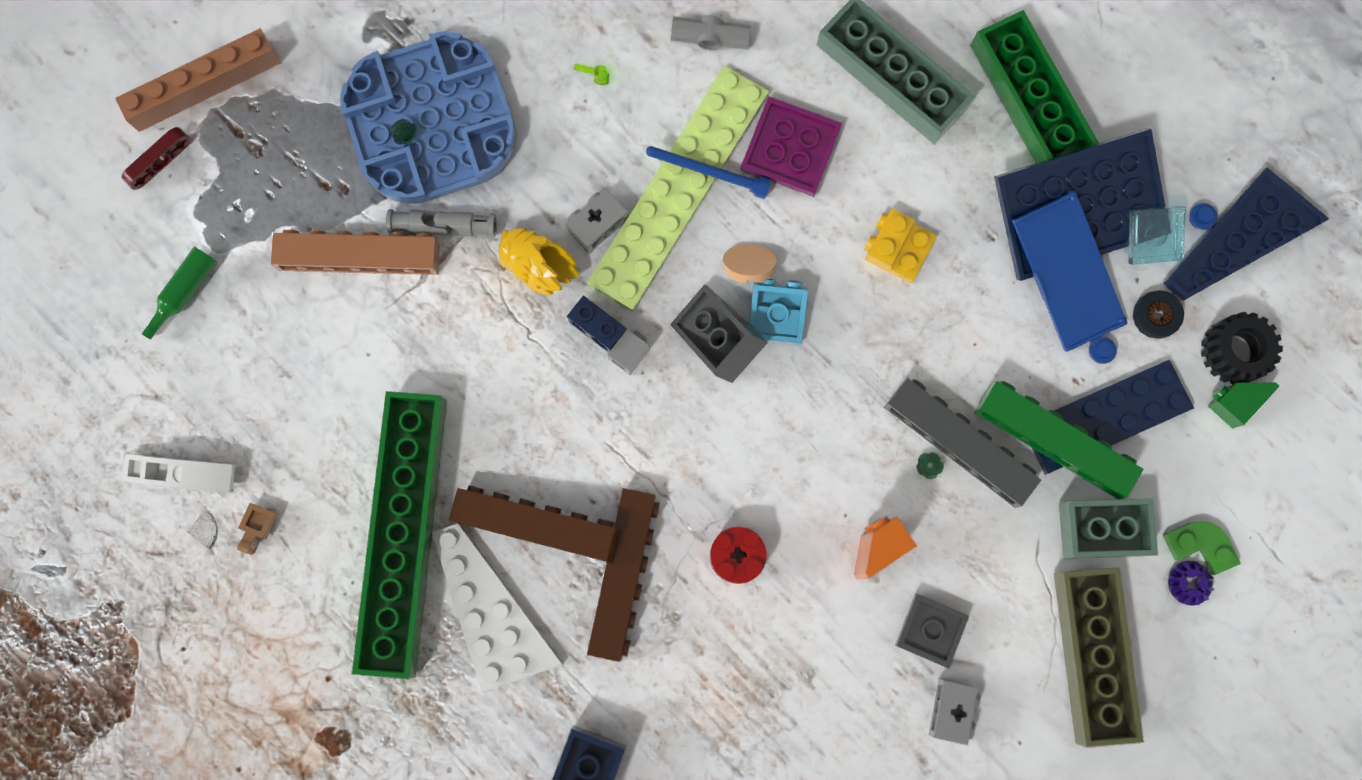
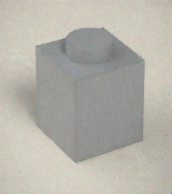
M627 329L607 354L608 359L631 375L650 350L647 344L648 339L636 330L632 333Z

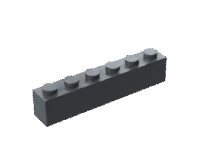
M907 378L884 408L1014 508L1023 506L1041 482V479L1036 476V470L1025 463L1021 465L1014 459L1015 455L1003 446L999 448L991 442L992 437L980 429L977 431L970 426L968 418L960 413L955 414L947 408L948 404L938 396L932 397L925 391L926 387L915 379L911 381Z

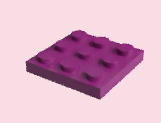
M768 96L740 170L758 177L769 178L771 182L815 197L842 123Z

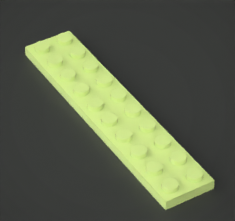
M724 66L670 152L723 169L768 97L769 91ZM663 161L587 281V285L633 312L716 178Z

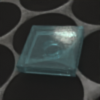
M1172 206L1130 210L1128 263L1137 265L1184 260L1186 207Z

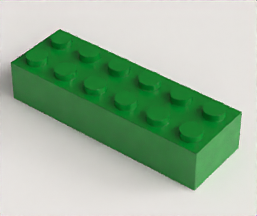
M1024 10L977 31L970 46L1035 163L1099 143Z

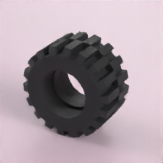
M1240 312L1211 326V329L1206 331L1204 335L1207 338L1203 339L1201 346L1205 347V350L1201 351V357H1206L1205 367L1210 366L1212 368L1210 373L1214 377L1220 375V381L1224 383L1230 381V384L1249 383L1266 376L1267 373L1272 372L1276 368L1275 364L1279 363L1282 358L1278 353L1283 352V346L1278 344V341L1282 340L1281 335L1275 334L1274 331L1277 328L1274 324L1269 326L1267 318L1262 317L1258 319L1257 313L1252 312L1247 315V312ZM1234 335L1241 337L1249 345L1250 359L1248 362L1239 359L1232 349Z

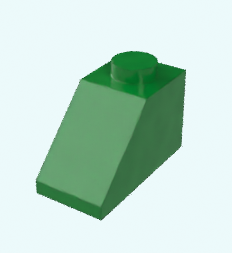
M1276 382L1235 383L1227 387L1222 385L1213 393L1212 397L1214 400L1208 407L1232 429L1240 427L1248 422L1280 386Z

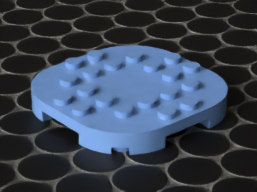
M459 33L428 34L429 40L382 55H380L379 51L373 52L354 65L347 83H343L340 99L341 110L346 119L357 153L359 167L370 184L388 199L400 203L418 204L480 185L498 175L507 165L513 154L516 142L515 124L493 60L481 44L464 38Z

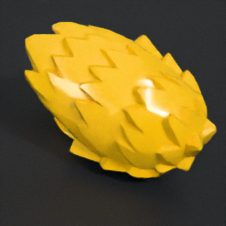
M515 228L509 231L503 230L498 249L499 262L502 264V267L511 271L533 292L552 295L553 291L562 290L559 282L570 283V279L579 277V272L575 267L576 261L573 256L551 239L546 238V236L536 235V231H526V228Z

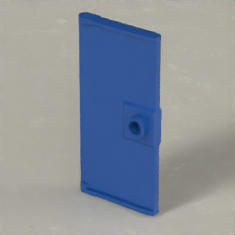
M1076 190L1069 191L1060 198L1012 220L1064 351L1073 350L1128 324Z

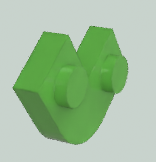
M1206 521L1191 522L1163 534L1174 560H1180L1200 551L1211 575H1217L1241 564L1226 533L1213 523Z

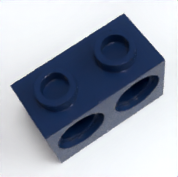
M584 295L566 316L568 322L607 353L610 352L627 330L625 326Z

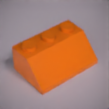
M885 516L864 528L867 533L860 538L854 576L857 580L869 579L917 547L898 517L889 519Z

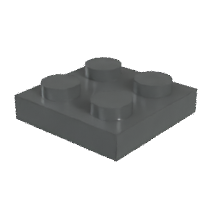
M915 594L895 646L943 667L950 668L969 615L922 595Z

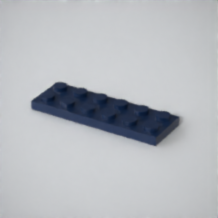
M1169 359L1054 411L1064 417L1063 421L1072 426L1078 425L1088 431L1087 435L1093 439H1101L1110 445H1114L1194 409V406ZM1033 449L1045 475L1063 467Z

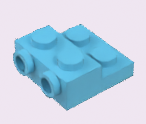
M772 278L760 283L753 282L749 324L765 340L802 344L808 296L807 287H802L803 282L787 280L786 285L775 284L776 279Z

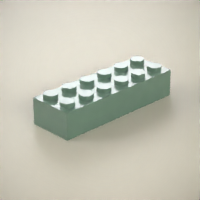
M849 0L819 33L817 46L934 145L963 115L975 98L972 92L861 0Z

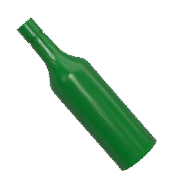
M194 246L158 295L156 313L141 334L151 340L166 319L182 312L217 261Z

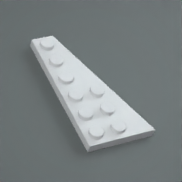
M457 523L431 532L481 692L484 693L563 665L522 607L496 575V572L479 552V549L462 526Z

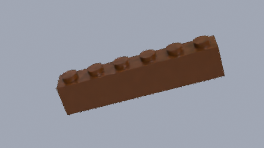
M468 485L467 490L457 488L449 521L613 564L621 530L613 528L614 522L598 518L597 523L587 521V515L571 512V516L562 515V509L549 505H545L544 510L535 508L536 502L521 498L518 503L509 501V495L494 492L493 497L484 495V489Z
M626 488L622 489L614 528L621 530L613 564L606 563L587 651L589 656L621 662L622 656H628L631 640L626 639L628 628H634L637 612L632 611L634 600H640L643 584H638L639 575L646 572L648 557L644 556L646 545L651 546L654 529H649L651 518L657 519L660 502L655 501L656 495Z

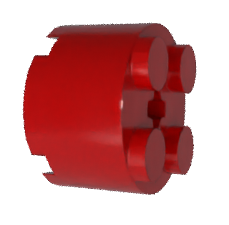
M732 527L724 530L716 537L711 546L709 556L712 569L721 579L732 584H742L752 581L762 572L766 564L767 552L763 540L756 532L745 527ZM735 548H739L740 552L745 553V557L741 559L740 564L736 563V559H731L730 554L735 552Z

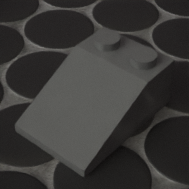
M705 284L670 324L715 376L731 383L736 380L768 343L743 317Z

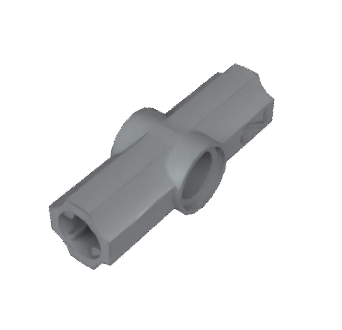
M673 16L671 41L698 44L700 48L705 50H717L720 47L748 50L751 25L723 22L717 16H704L701 19Z

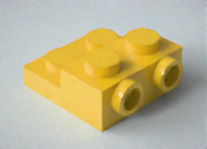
M891 208L889 214L883 212L876 225L880 229L877 236L871 235L864 248V250L868 251L864 260L912 284L937 235L914 224V219Z

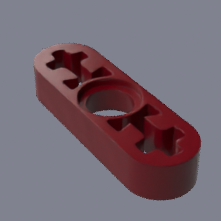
M180 127L170 129L124 170L122 180L133 190L142 188L188 147L191 140L190 137Z

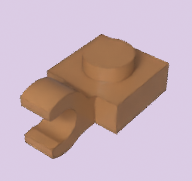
M249 503L238 529L245 531L238 544L237 550L253 555L258 544V538L267 540L278 514Z

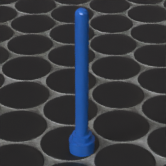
M649 146L646 149V154L649 157L748 188L749 192L753 193L755 197L765 199L771 183L769 178L759 176V178L754 177L752 179L654 146Z

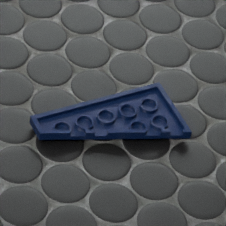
M1266 167L1163 284L1184 301L1324 223L1329 218Z

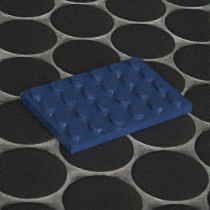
M1149 128L994 176L1015 275L1019 281L1034 276L1012 220L1060 198L1069 191L1076 190L1100 255L1170 233L1152 129Z

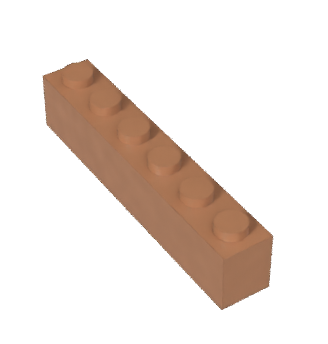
M259 28L115 99L125 120L140 132L281 64V61L270 40L262 29Z
M286 229L283 230V233H273L271 265L278 271L438 275L440 244L433 235L428 233L406 236L404 233L392 232L389 236H379V233L369 231L363 232V235H353V233L348 231L326 234L324 231L311 230L309 234H303L296 230Z

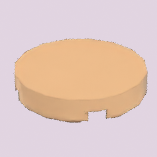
M755 244L737 245L730 248L724 254L723 270L727 276L735 281L748 283V280H755V283H760L770 279L775 274L777 259L774 253L766 247Z

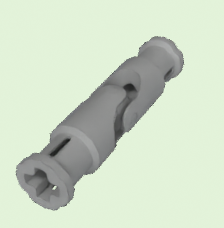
M388 209L386 229L388 233L409 231L411 234H452L456 236L488 234L490 237H495L497 217L496 213H491L490 216L474 215L473 212L447 213L425 210L395 212L393 209ZM434 219L435 227L427 226V223Z

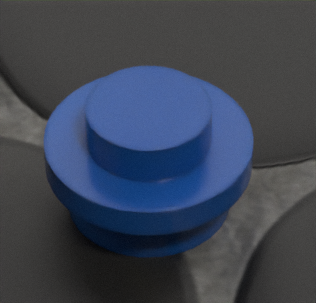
M1207 203L1197 204L1190 211V223L1197 229H1209L1217 221V212L1213 206Z
M1098 337L1089 345V355L1096 363L1107 364L1116 357V345L1107 337Z

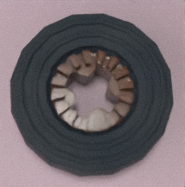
M1152 291L1137 301L1133 310V320L1135 326L1145 336L1155 339L1166 338L1177 332L1184 320V309L1179 299L1170 292ZM1156 309L1157 312L1162 311L1164 316L1160 319H1155L1152 314L1155 313Z

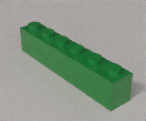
M996 381L989 386L976 408L975 414L1117 500L1128 498L1144 470L1136 465L1137 461L1126 454L1120 455L1112 450V445L1106 441L1093 439L1087 435L1088 431L1078 425L1072 426L1063 421L1064 417L1053 410L1047 411L1039 406L1040 403L1036 399L1027 395L1023 397L1015 392L1016 388L1005 381Z

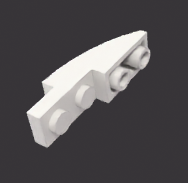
M125 454L122 481L163 487L232 492L236 465Z

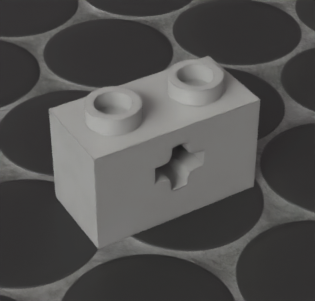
M607 189L602 193L597 192L592 195L587 202L588 205L581 211L579 209L575 210L568 217V222L566 223L569 233L589 254L621 227L628 218V211ZM592 217H595L596 219L600 218L601 221H600V222H597V221H595V220H594V221H591V218H592Z
M939 679L929 735L933 738L968 745L969 739H973L975 734V722H972L974 710L977 711L980 705L981 697L977 693L978 688ZM958 708L961 710V715H952L951 709Z

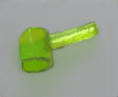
M577 63L574 65L575 70L594 75V82L596 84H608L609 73L606 67L598 65L594 68Z

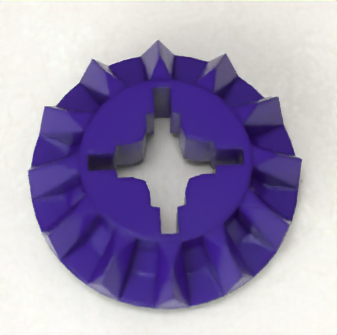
M1198 561L1178 563L1173 567L1168 577V586L1171 594L1177 601L1185 605H1200L1204 601L1209 600L1211 592L1215 590L1212 583L1214 577L1210 575L1208 567L1201 565ZM1199 576L1195 582L1197 589L1189 588L1186 590L1189 584L1187 577L1195 578Z

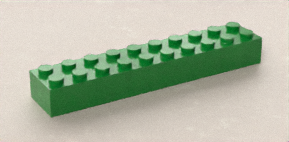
M386 391L352 675L412 679L416 677L432 539L431 532L433 530L447 400L440 395Z

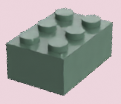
M1153 499L1088 500L1059 503L1063 559L1158 555Z

